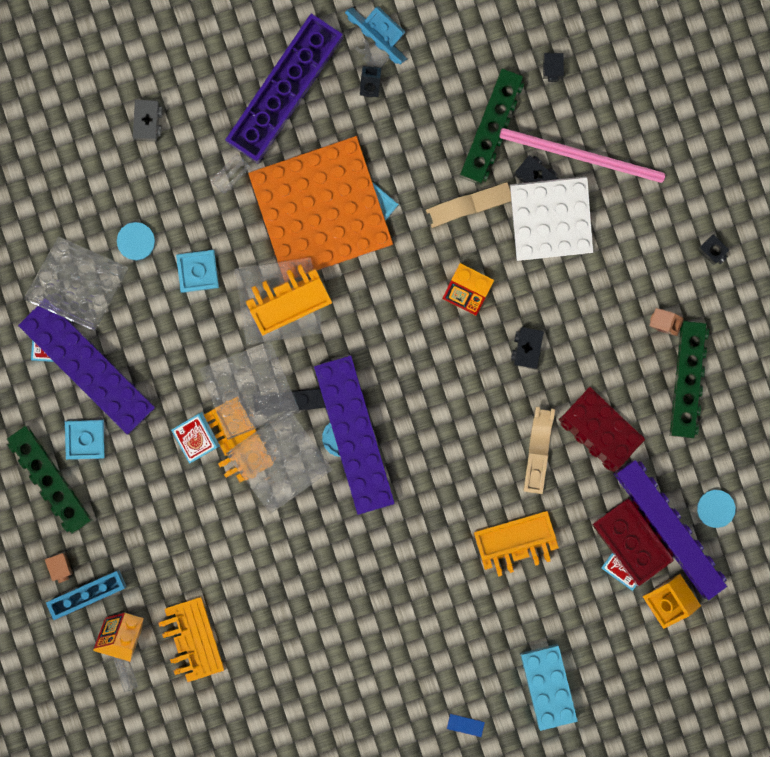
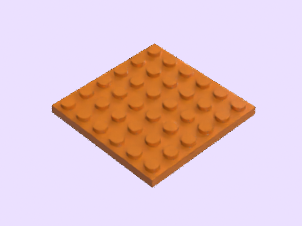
M357 136L248 173L285 282L290 280L286 272L287 270H291L295 278L301 277L297 266L300 264L306 274H308L310 270L316 269L318 271L393 245Z

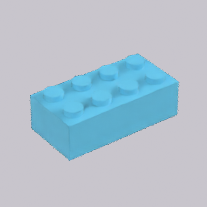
M556 644L520 653L539 730L542 731L578 722L559 646Z

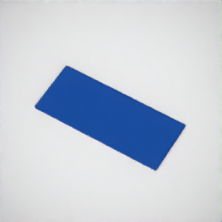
M450 714L447 729L481 737L485 722Z

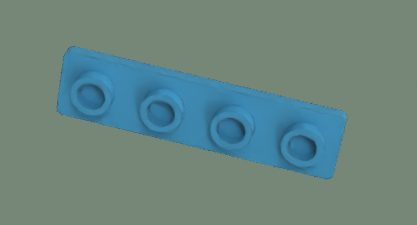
M379 6L366 19L353 7L346 10L345 14L348 16V20L355 25L357 24L365 36L371 37L380 50L386 51L394 63L401 65L406 62L407 58L395 47V44L406 32Z

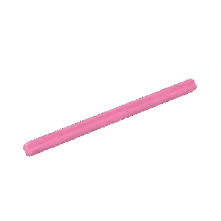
M502 128L500 132V138L660 183L665 178V173L570 146Z

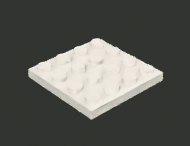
M586 176L510 184L517 261L593 253L588 181Z

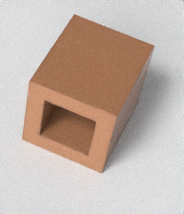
M656 308L651 316L649 326L658 331L677 336L684 318L675 313Z
M66 552L45 559L52 581L57 580L58 583L69 580L68 576L72 575L73 572Z

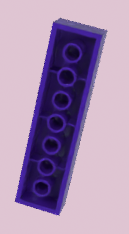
M311 13L225 139L226 143L259 164L343 40V34Z
M45 298L18 325L127 435L156 408L48 299Z
M351 355L314 366L357 514H363L395 504Z
M631 460L613 473L630 498L638 505L643 516L649 520L654 531L660 535L664 545L672 551L673 557L704 599L710 600L728 587L725 584L727 579L721 571L719 572L714 569L713 566L716 564L710 556L704 555L702 552L704 548L698 540H693L690 536L693 534L686 524L684 525L680 522L681 516L677 510L669 507L668 503L670 501L666 495L658 492L656 489L658 484L652 477H648L645 474L647 469L642 462Z

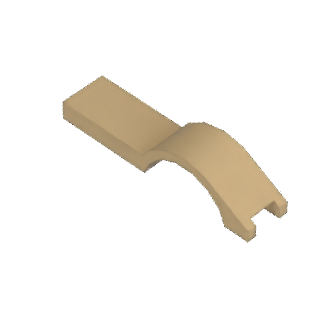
M506 182L471 195L444 202L427 209L426 213H430L433 221L431 227L435 228L457 218L511 202V192Z
M538 406L535 408L523 488L524 492L543 494L550 434L555 409L551 408V411L541 410Z

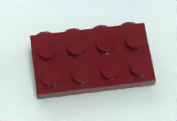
M591 387L587 388L559 418L561 426L566 431H570L575 436L577 442L584 444L592 456L598 457L603 462V466L609 471L615 472L645 441V438Z
M626 499L593 523L592 526L635 585L639 587L674 561L672 558L674 555L668 547L665 548L663 546L660 535L656 531L653 532L649 527L651 525L649 520L645 516L642 517L638 512V505L633 500Z

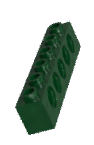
M503 68L501 69L460 173V178L481 185L482 181H487L490 173L487 170L489 163H494L497 155L494 153L496 145L500 147L503 140L500 138L501 129H507L511 119L508 117L510 110L514 111L518 100H515L517 92L521 94L525 84L521 82L523 76ZM504 88H509L512 91V95L505 97L501 91ZM496 106H503L505 113L497 114L494 109ZM495 123L498 126V130L490 132L488 125ZM483 141L491 143L489 150L482 149L481 143ZM475 159H482L484 166L477 168L474 165Z
M683 321L681 324L669 436L695 438V435H698L699 424L696 423L697 416H700L701 404H698V400L703 394V385H700L701 378H704L705 366H702L703 359H706L707 347H704L705 340H708L709 328H706L707 323ZM691 337L698 339L697 347L690 346L689 339ZM689 356L696 358L695 366L688 365L687 358ZM687 375L694 377V384L691 386L685 382ZM685 394L692 396V403L689 405L683 401ZM683 413L690 415V422L687 424L681 421Z
M24 426L7 438L9 442L7 444L8 448L13 454L16 452L19 456V464L23 469L27 468L31 474L29 475L30 480L34 485L38 484L41 489L40 495L45 501L49 500L52 505L50 507L51 511L56 517L60 516L63 521L61 525L67 533L74 534L93 521L29 426ZM25 444L31 446V452L28 455H25L22 451V447ZM37 459L42 462V468L38 471L33 468V463ZM47 475L53 479L51 486L44 484V478ZM58 491L64 495V499L61 502L55 500V493ZM68 507H72L75 511L72 518H68L65 514Z

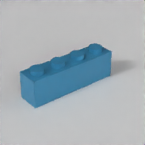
M120 570L48 601L46 604L53 620H56L127 588Z

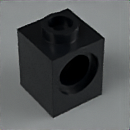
M544 53L543 79H548V82H559V79H562L564 76V53Z
M362 67L360 96L379 98L382 68Z
M714 234L697 249L713 265L717 262L722 264L728 258L726 253L729 249ZM712 246H716L719 249L718 256H713L710 253Z

